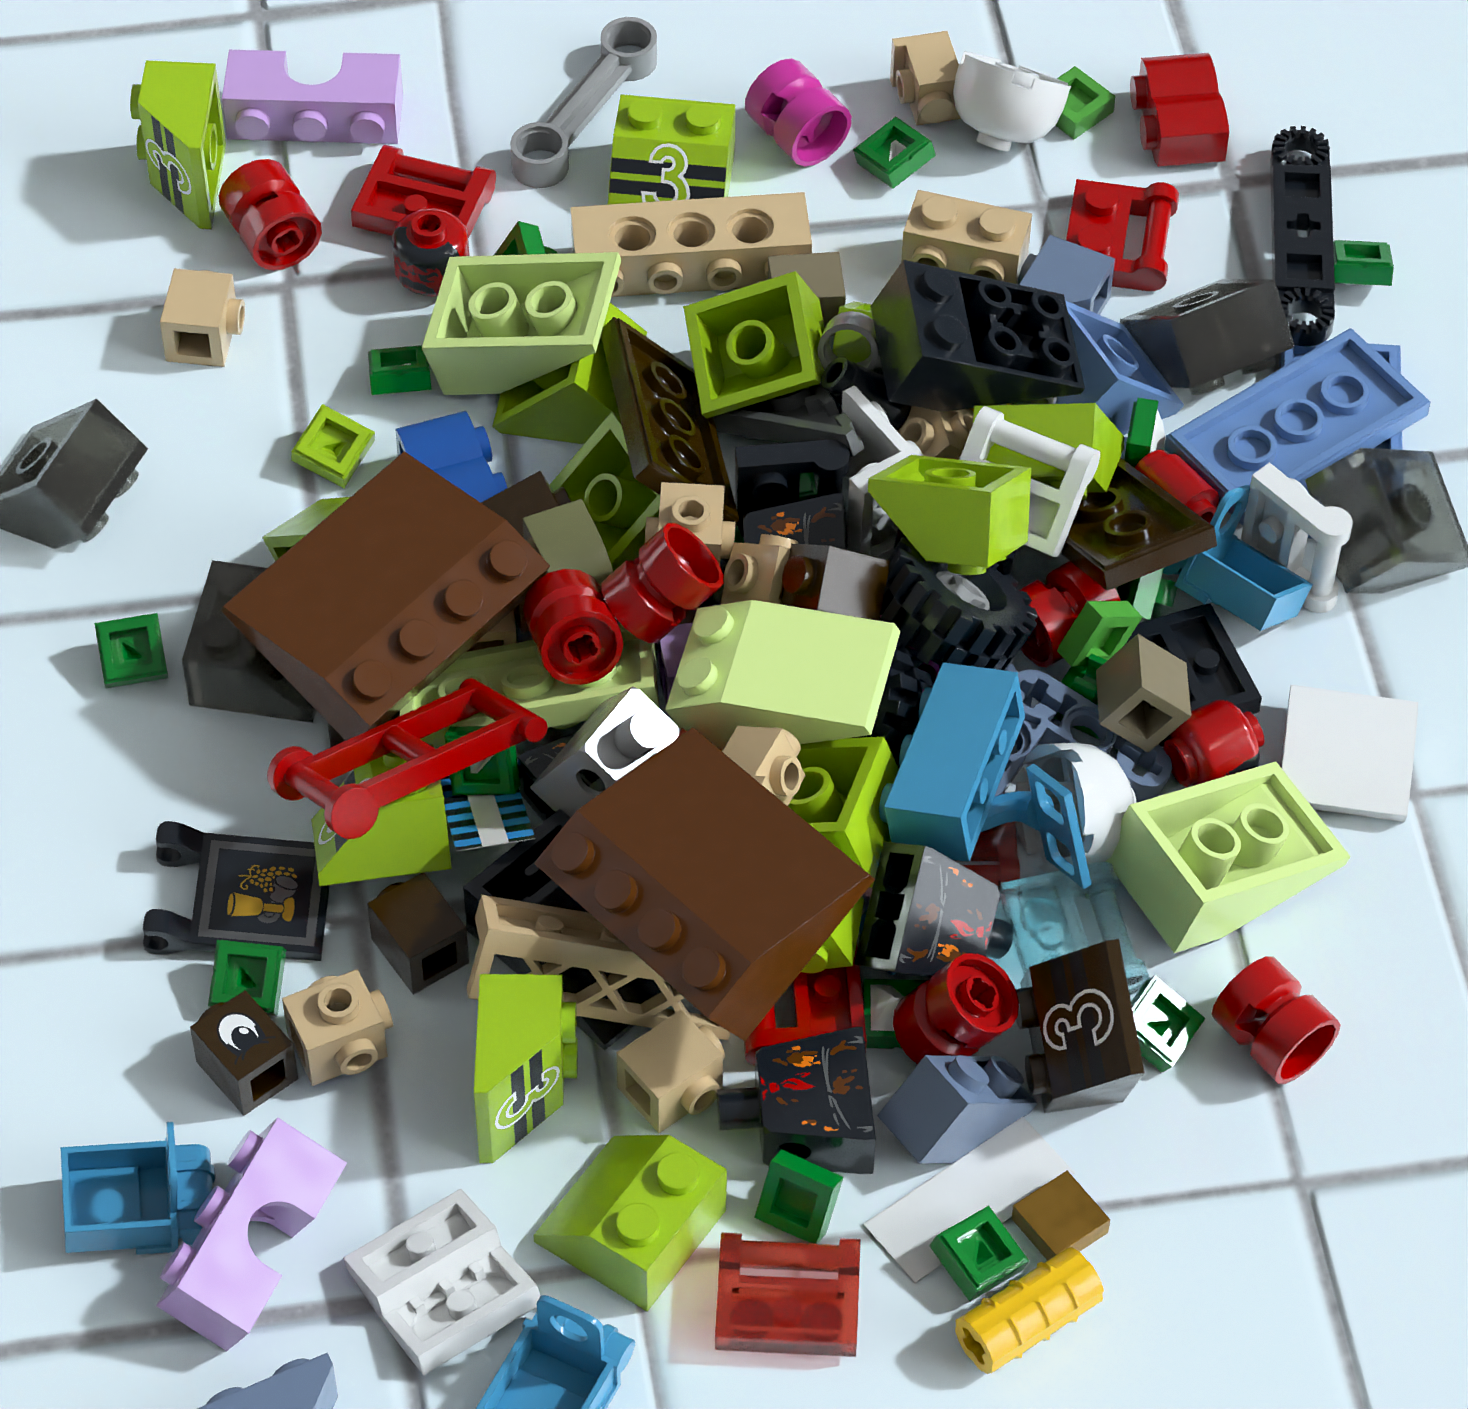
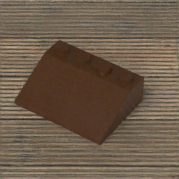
M404 451L222 607L221 612L346 741L389 721L526 598V594L533 584L546 574L550 565L506 519Z
M693 727L576 810L534 863L705 1017L743 1041H746L875 880L874 877Z

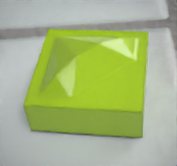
M322 404L291 451V461L345 488L373 445L375 432Z

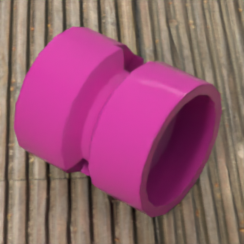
M792 58L780 60L767 67L752 83L745 98V110L749 117L767 135L772 136L777 145L796 164L804 167L816 165L830 157L844 142L851 128L852 116L849 110L829 90L823 88L819 80L800 61Z

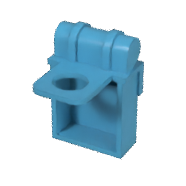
M1244 485L1232 489L1224 495L1210 522L1215 527L1217 546L1164 568L1163 573L1166 575H1179L1174 586L1203 604L1213 603L1220 605L1259 631H1262L1298 616L1313 584L1234 535L1235 529L1248 504L1250 485ZM1234 503H1236L1235 509L1231 517L1226 522V524L1222 528H1220L1221 522L1225 514L1230 509V507Z
M166 1122L165 1141L60 1147L66 1253L136 1248V1255L175 1252L178 1248L179 1238H182V1241L188 1245L194 1243L203 1228L194 1222V1218L207 1196L213 1190V1183L216 1179L215 1168L211 1164V1153L208 1147L200 1144L175 1145L173 1122Z
M540 1296L536 1304V1314L532 1320L525 1318L522 1323V1332L476 1409H607L621 1385L620 1372L625 1369L631 1359L635 1348V1340L619 1333L618 1328L610 1324L603 1326L598 1319L550 1296Z

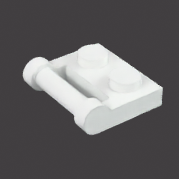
M984 406L975 418L959 460L992 463L986 459L990 448L995 443L1065 471L1066 473L1059 489L1031 478L1028 542L1024 544L1048 555L1059 557L1086 487L1097 470L1100 451L1083 444L1074 448L1005 421L1002 412Z
M1269 462L1252 475L1241 540L1313 584L1303 604L1304 608L1315 613H1326L1336 605L1339 586L1335 580L1341 546L1346 544L1350 538L1353 523L1352 517L1346 510L1340 507H1324L1308 494L1300 482L1293 478H1288ZM1308 535L1317 541L1311 572L1302 566Z

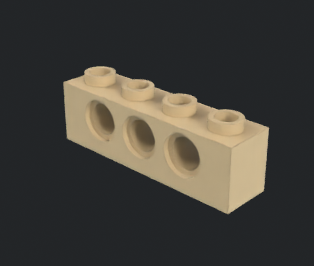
M805 192L571 207L572 253L618 252L620 255L621 264L611 297L740 289L756 284L758 281L768 280V256L812 253Z

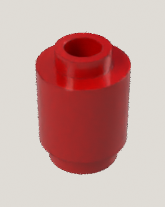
M1155 450L1147 454L1135 466L1138 471L1208 523L1211 522L1217 510L1219 494L1179 455L1168 454L1164 450Z

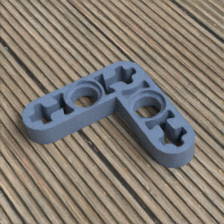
M1030 669L1018 672L1022 701H1025L1030 696L1039 703L1034 708L1023 703L1025 719L1015 742L1017 753L1010 755L995 796L1005 793L1023 767L1027 754L1036 748L1037 745L1078 743L1070 732V727L1085 726L1093 730L1100 739V746L1096 747L1109 754L1112 747L1119 750L1114 759L1117 760L1130 781L1131 788L1136 796V802L1157 797L1161 793L1172 772L1171 758L1166 754L1164 748L1158 744L1148 753L1100 725L1098 705L1050 675L1039 670ZM1057 712L1064 715L1058 726L1051 722ZM1137 764L1147 770L1143 777L1136 775L1132 771Z

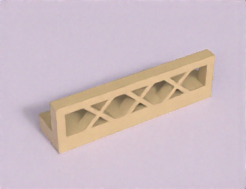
M481 895L475 915L480 942L466 987L468 998L478 1000L480 974L490 973L494 955L499 954L523 958L531 969V972L527 974L559 975L571 967L589 969L597 982L576 994L563 992L564 1002H576L577 1016L654 1028L681 1009L698 1028L704 1025L718 1039H729L730 1032L709 1020L703 1014L688 1012L681 1002L684 997L590 913ZM638 977L654 980L662 992L642 1004L624 1002L616 989Z

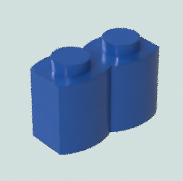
M466 411L395 429L397 456L405 451L480 503L508 488L502 472L492 474L488 462H492V450L485 428L483 426L474 428Z

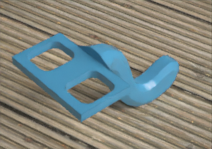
M1033 763L1026 767L1031 791H1017L995 796L981 832L1014 821L1022 822L1040 831L1046 860L1081 888L1085 889L1092 884L1072 792ZM1045 787L1057 797L1062 814L1054 809L1053 800L1046 794ZM1056 839L1068 848L1073 865L1061 856Z

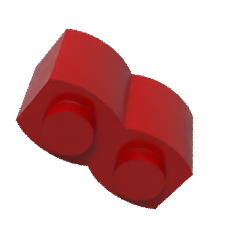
M1197 53L1141 58L1139 75L1131 76L1130 98L1133 110H1142L1143 116L1140 118V139L1143 150H1152L1154 161L1158 167L1226 161L1230 133L1225 104L1219 93L1216 71L1210 54Z

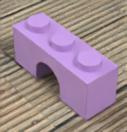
M229 49L222 94L227 139L398 144L403 101L400 54L343 53L341 69L334 78L321 84L308 85L296 82L289 77L286 51Z
M276 1118L259 1135L249 1130L228 1160L227 1165L236 1172L226 1189L223 1190L216 1186L207 1196L194 1218V1222L203 1227L192 1246L184 1242L181 1243L164 1267L160 1279L169 1285L156 1306L225 1351L232 1348L250 1333L282 1277L281 1274L262 1263L253 1253L247 1234L249 1222L262 1221L269 1223L293 1238L316 1218L347 1162L280 1118Z

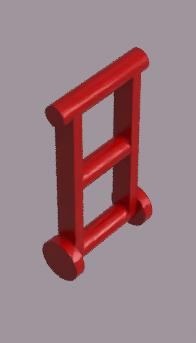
M469 678L460 684L457 691L315 755L298 746H291L281 750L269 764L267 780L272 791L280 797L290 801L306 797L325 810L326 824L334 833L345 839H355L363 836L373 827L380 807L525 740L538 742L546 735L548 726L542 717L476 679ZM479 712L495 721L436 749L421 740L432 733ZM389 753H393L406 761V763L360 784L351 783L338 787L329 781Z

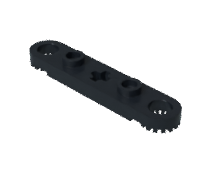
M1290 126L1289 131L1283 129L1280 131V134L1277 133L1274 136L1270 158L1273 325L1280 338L1297 346H1315L1326 341L1333 331L1335 318L1330 146L1328 139L1324 140L1325 135L1322 132L1316 134L1317 130L1314 128L1306 131V126H1301L1300 130H1296L1295 126ZM1294 150L1305 151L1311 154V159L1307 156L1302 161V157L1298 156V159L1294 160L1295 156L1291 155L1289 157V152ZM1296 230L1307 231L1308 237H1298ZM1308 313L1317 319L1315 323L1313 320L1309 321V325H1306V321L1303 320L1302 324H1298L1299 320L1295 319L1293 321L1292 314Z

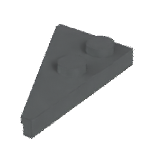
M821 383L713 416L718 432L745 436L747 439H762L778 443L837 440L848 448L850 456H855L864 449L862 440L856 434L852 421L845 413H839L834 399L822 387Z

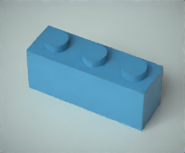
M942 663L933 687H926L922 693L919 704V722L914 734L906 735L902 742L899 756L900 768L894 783H887L881 794L879 806L880 819L888 824L891 842L927 846L952 860L970 861L1025 719L1018 672Z

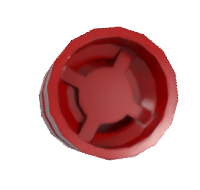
M259 159L246 163L232 172L222 184L218 195L219 205L233 228L240 234V239L260 267L268 270L289 268L308 257L318 245L322 235L321 223L309 204L300 195L298 187L280 162L271 159Z
M667 523L639 549V557L634 561L626 560L602 582L601 592L608 608L626 630L647 643H658L686 617V610H695L724 584L723 573L710 549L695 534L677 523Z
M1068 561L1047 574L1045 584L1037 579L1018 590L1027 592L1032 600L1029 606L1035 608L1038 615L1035 619L1037 622L1035 629L1020 650L1030 661L1044 668L1061 660L1063 657L1057 652L1058 647L1087 601H1121L1116 587L1107 591L1072 562Z
M561 569L547 573L533 584L526 594L523 611L531 636L537 645L543 666L550 675L565 684L584 685L598 681L610 673L621 658L624 644L617 621L604 600L601 586L594 577L581 570Z
M965 953L953 959L933 974L930 980L920 984L899 1001L894 1009L893 1016L896 1039L905 1054L917 1065L925 1055L972 1056L981 1047L992 1042L1014 1024L1018 1017L1019 1008L1016 989L1007 973L993 960L980 954Z
M1265 956L1248 965L1227 984L1213 1005L1211 1015L1239 1045L1252 1044L1250 1051L1252 1058L1278 1084H1286L1310 1070L1325 1055L1337 1038L1341 1024L1313 995L1300 996L1302 988L1300 982L1274 956Z

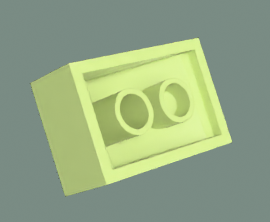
M619 253L449 257L422 345V350L443 394H501L596 353L621 264Z
M757 600L697 608L665 711L680 729L684 728L688 731L693 727L721 751H723L737 726L782 728L793 734L800 744L871 735L900 630L895 623Z
M1272 762L1130 804L1121 820L1119 842L1112 857L1106 860V863L1171 950L1177 953L1227 936L1345 866L1351 856L1278 763Z

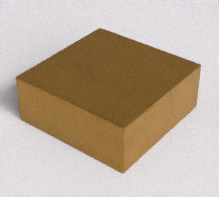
M1068 1170L1014 1204L1011 1217L1047 1261L1066 1248L1072 1247L1079 1252L1109 1232L1111 1220Z

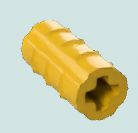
M1072 1247L1066 1248L1048 1261L1037 1263L1034 1270L1020 1279L1010 1280L1009 1286L992 1297L982 1298L981 1304L956 1319L955 1333L964 1352L977 1368L986 1374H990L1014 1358H1022V1354L1042 1340H1049L1051 1334L1066 1324L1077 1322L1080 1315L1102 1302L1104 1288L1091 1263L1078 1250Z

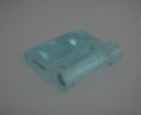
M1109 862L1087 864L1092 885L1085 889L1081 888L1060 870L1000 884L1001 904L1007 922L1010 923L1013 930V942L1024 975L1029 966L1089 947L1074 901V897L1082 896L1090 899L1103 941L1119 939L1129 994L1137 993L1144 982L1150 979L1145 962L1136 958L1114 892L1119 885L1113 865Z

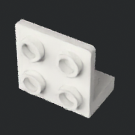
M852 386L843 391L841 414L845 413L852 421L856 434L862 440L864 449L855 456L849 457V470L845 475L849 479L847 546L848 551L886 560L894 550L898 527L868 492V478L910 455L923 456V454L914 442L906 441L890 424L885 411L877 402H870L856 386Z

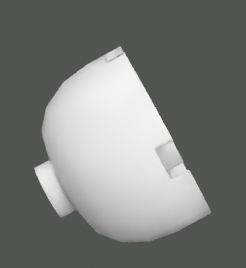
M964 51L957 69L953 95L955 108L963 122L979 131L976 141L995 149L1009 151L1012 142L1032 143L1043 138L1057 124L1065 107L1071 86H1068V83L1020 65L1015 67L1001 63V60Z
M1080 743L1039 744L1027 754L1023 764H1036L1072 792L1088 869L1096 868L1112 857L1120 839L1122 817L1130 804L1137 803L1130 781L1116 759L1093 745ZM1029 780L1017 782L1015 792L1031 791ZM1045 787L1046 794L1053 800L1054 809L1062 814L1057 797ZM1016 822L1021 843L1027 854L1039 852L1043 862L1046 863L1038 867L1047 873H1062L1046 860L1040 831L1022 822ZM1056 839L1061 856L1073 865L1068 848Z

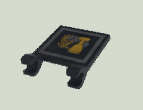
M165 821L158 826L156 833V859L159 864L167 867H179L200 862L192 920L168 910L151 909L147 911L143 921L144 950L155 955H166L188 949L215 952L217 940L281 946L286 949V958L321 961L330 885L319 886L314 842L204 833L185 824Z

